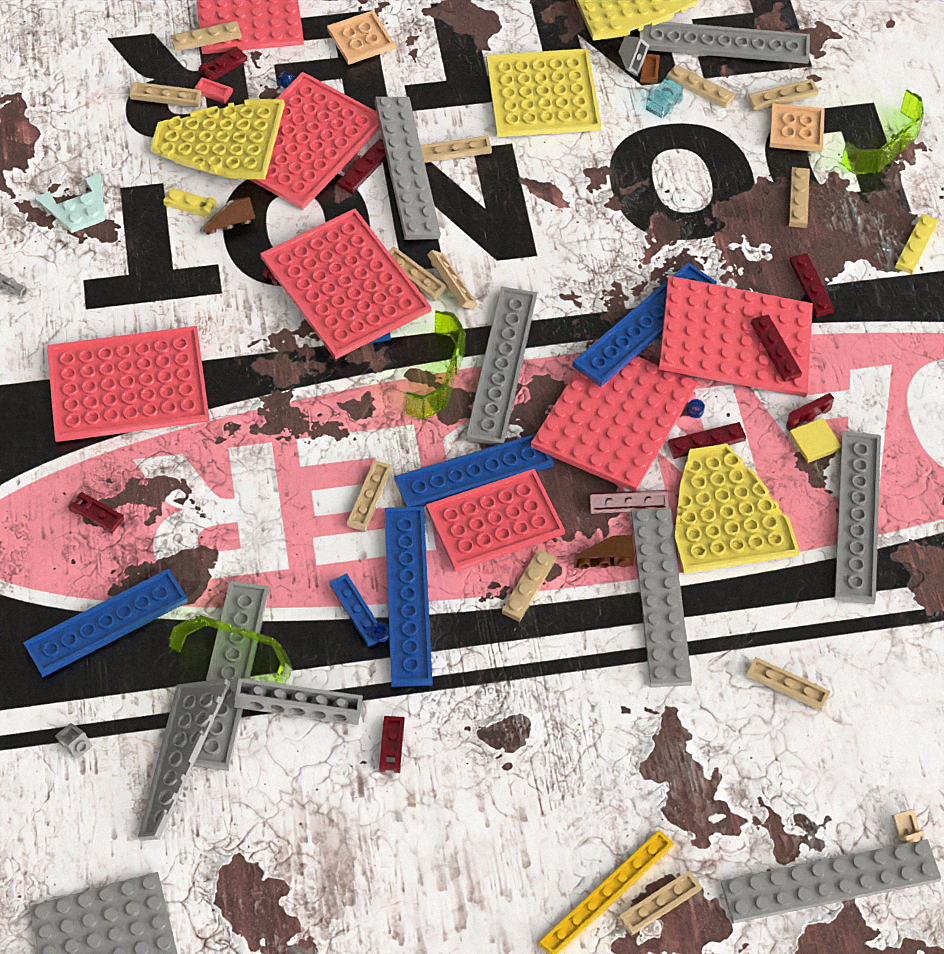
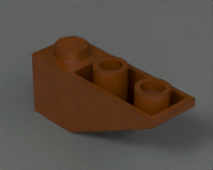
M245 196L229 201L200 228V231L206 232V235L216 233V229L222 227L224 230L233 228V224L241 223V225L251 223V219H254L255 215L250 197Z
M632 535L611 536L576 554L574 557V568L627 567L633 565L635 554Z

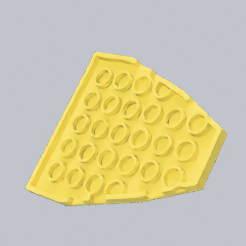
M575 0L593 40L630 35L631 30L637 29L640 31L647 24L654 26L673 18L674 13L678 11L683 13L688 8L697 5V0Z
M284 99L244 100L245 104L234 106L233 102L228 103V106L222 109L214 106L192 111L190 116L182 119L176 116L170 120L160 121L156 127L151 150L153 153L183 166L229 179H265L285 106Z
M728 444L689 450L679 487L674 536L683 574L799 556L800 551L789 517L786 514L784 515L779 509L778 502L776 500L773 501L768 494L769 490L758 475L742 463L743 459L736 455Z

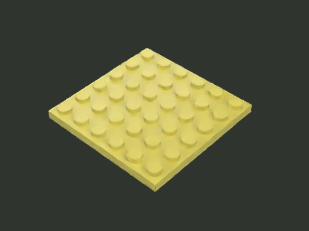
M588 49L486 55L497 137L601 130V120Z

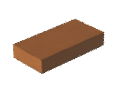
M646 54L641 67L640 83L657 84L660 55Z

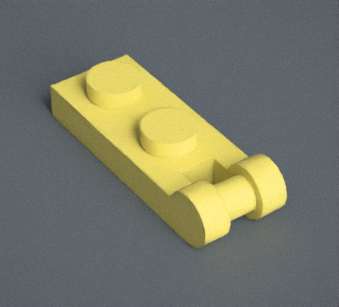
M173 188L169 189L163 200L165 206L203 217H210L211 209L217 204V201L212 197L205 198Z

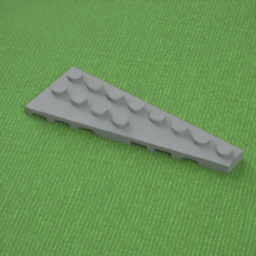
M226 678L177 685L138 838L142 841L160 839L229 689L231 682Z

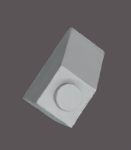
M624 36L619 50L625 68L633 75L638 76L650 45L642 38Z

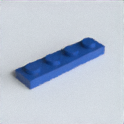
M346 573L330 581L329 586L367 647L386 639V634L348 574Z

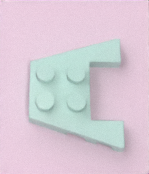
M100 173L85 178L86 184L91 191L89 193L56 204L49 191L36 196V203L39 206L42 205L46 212L56 217L57 221L71 233L105 221Z

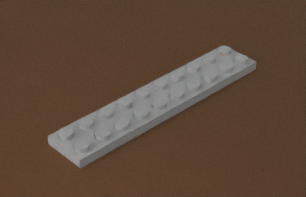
M662 22L654 26L647 24L643 27V30H640L639 38H642L650 45L648 50L809 63L810 34Z
M375 97V107L404 239H440L441 232L410 98Z
M501 286L466 441L495 446L505 443L536 304L537 292Z
M842 431L834 600L873 605L876 601L881 435Z
M671 508L632 509L631 517L651 688L691 686L692 676Z
M229 581L206 681L226 678L231 683L193 766L229 771L243 711L242 708L234 707L238 678L250 679L268 599L269 586Z
M925 839L913 843H905L722 880L721 886L732 923L734 924L940 882L941 875L929 841Z

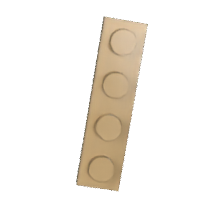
M237 21L171 35L175 52L242 38Z
M675 65L667 74V80L725 109L734 99L735 93L681 66Z
M808 79L750 93L747 99L753 110L756 111L772 107V103L785 104L818 96L819 90L814 81Z
M133 82L130 92V99L196 108L199 107L202 97V90Z
M488 135L421 145L424 163L492 153Z
M792 167L789 206V226L807 228L810 169Z
M392 247L388 251L415 287L433 301L447 291V286L396 247Z
M431 250L428 254L431 265L438 270L440 278L448 285V290L457 298V303L462 308L474 309L478 305L445 255Z
M376 460L373 461L347 521V527L366 532L392 472V465Z
M538 549L503 607L502 614L519 622L521 621L556 562V556Z
M757 657L754 658L746 675L748 678L822 711L831 692Z
M688 870L619 915V920L632 936L701 891L702 886Z

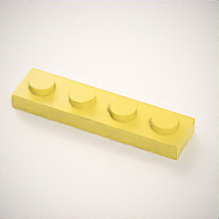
M921 214L896 263V269L913 274L938 224V219Z

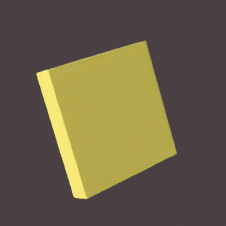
M824 418L802 425L789 432V435L807 463L841 450V444Z

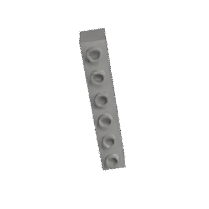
M238 678L234 707L358 725L363 696Z

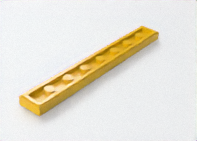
M658 830L538 942V945L547 954H560L674 847V843L662 831Z

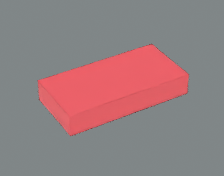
M203 77L194 88L202 90V96L224 104L233 93V88Z

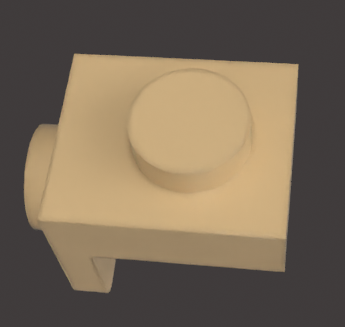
M914 809L891 815L898 840L913 843L919 841L920 836L925 835L924 830L919 829Z

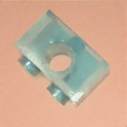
M665 78L647 98L646 110L664 119L667 114H671L677 103H681L684 97L682 94L683 86Z

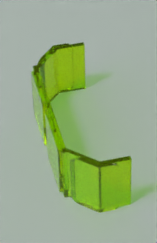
M907 89L900 112L912 121L880 149H858L847 141L841 164L853 174L879 172L894 159L899 151H903L918 137L924 118L922 97Z
M435 310V333L451 336L456 343L442 387L423 396L406 392V414L413 415L416 418L425 419L436 414L439 410H444L454 386L455 375L458 374L465 354L466 333L460 321L452 312Z
M202 615L195 616V619H188L173 627L169 647L177 652H181L186 635L208 625L273 646L280 661L275 681L279 684H286L287 679L291 675L293 667L285 651L282 649V645L274 638L243 628L237 629L233 625Z

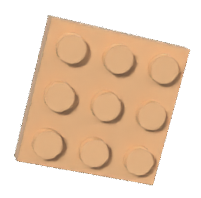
M374 10L327 26L328 33L348 65L395 49V43Z
M772 103L769 147L822 152L825 108Z

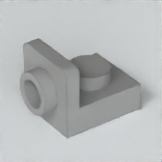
M72 723L55 735L58 742L68 748L76 759L92 747L86 734Z

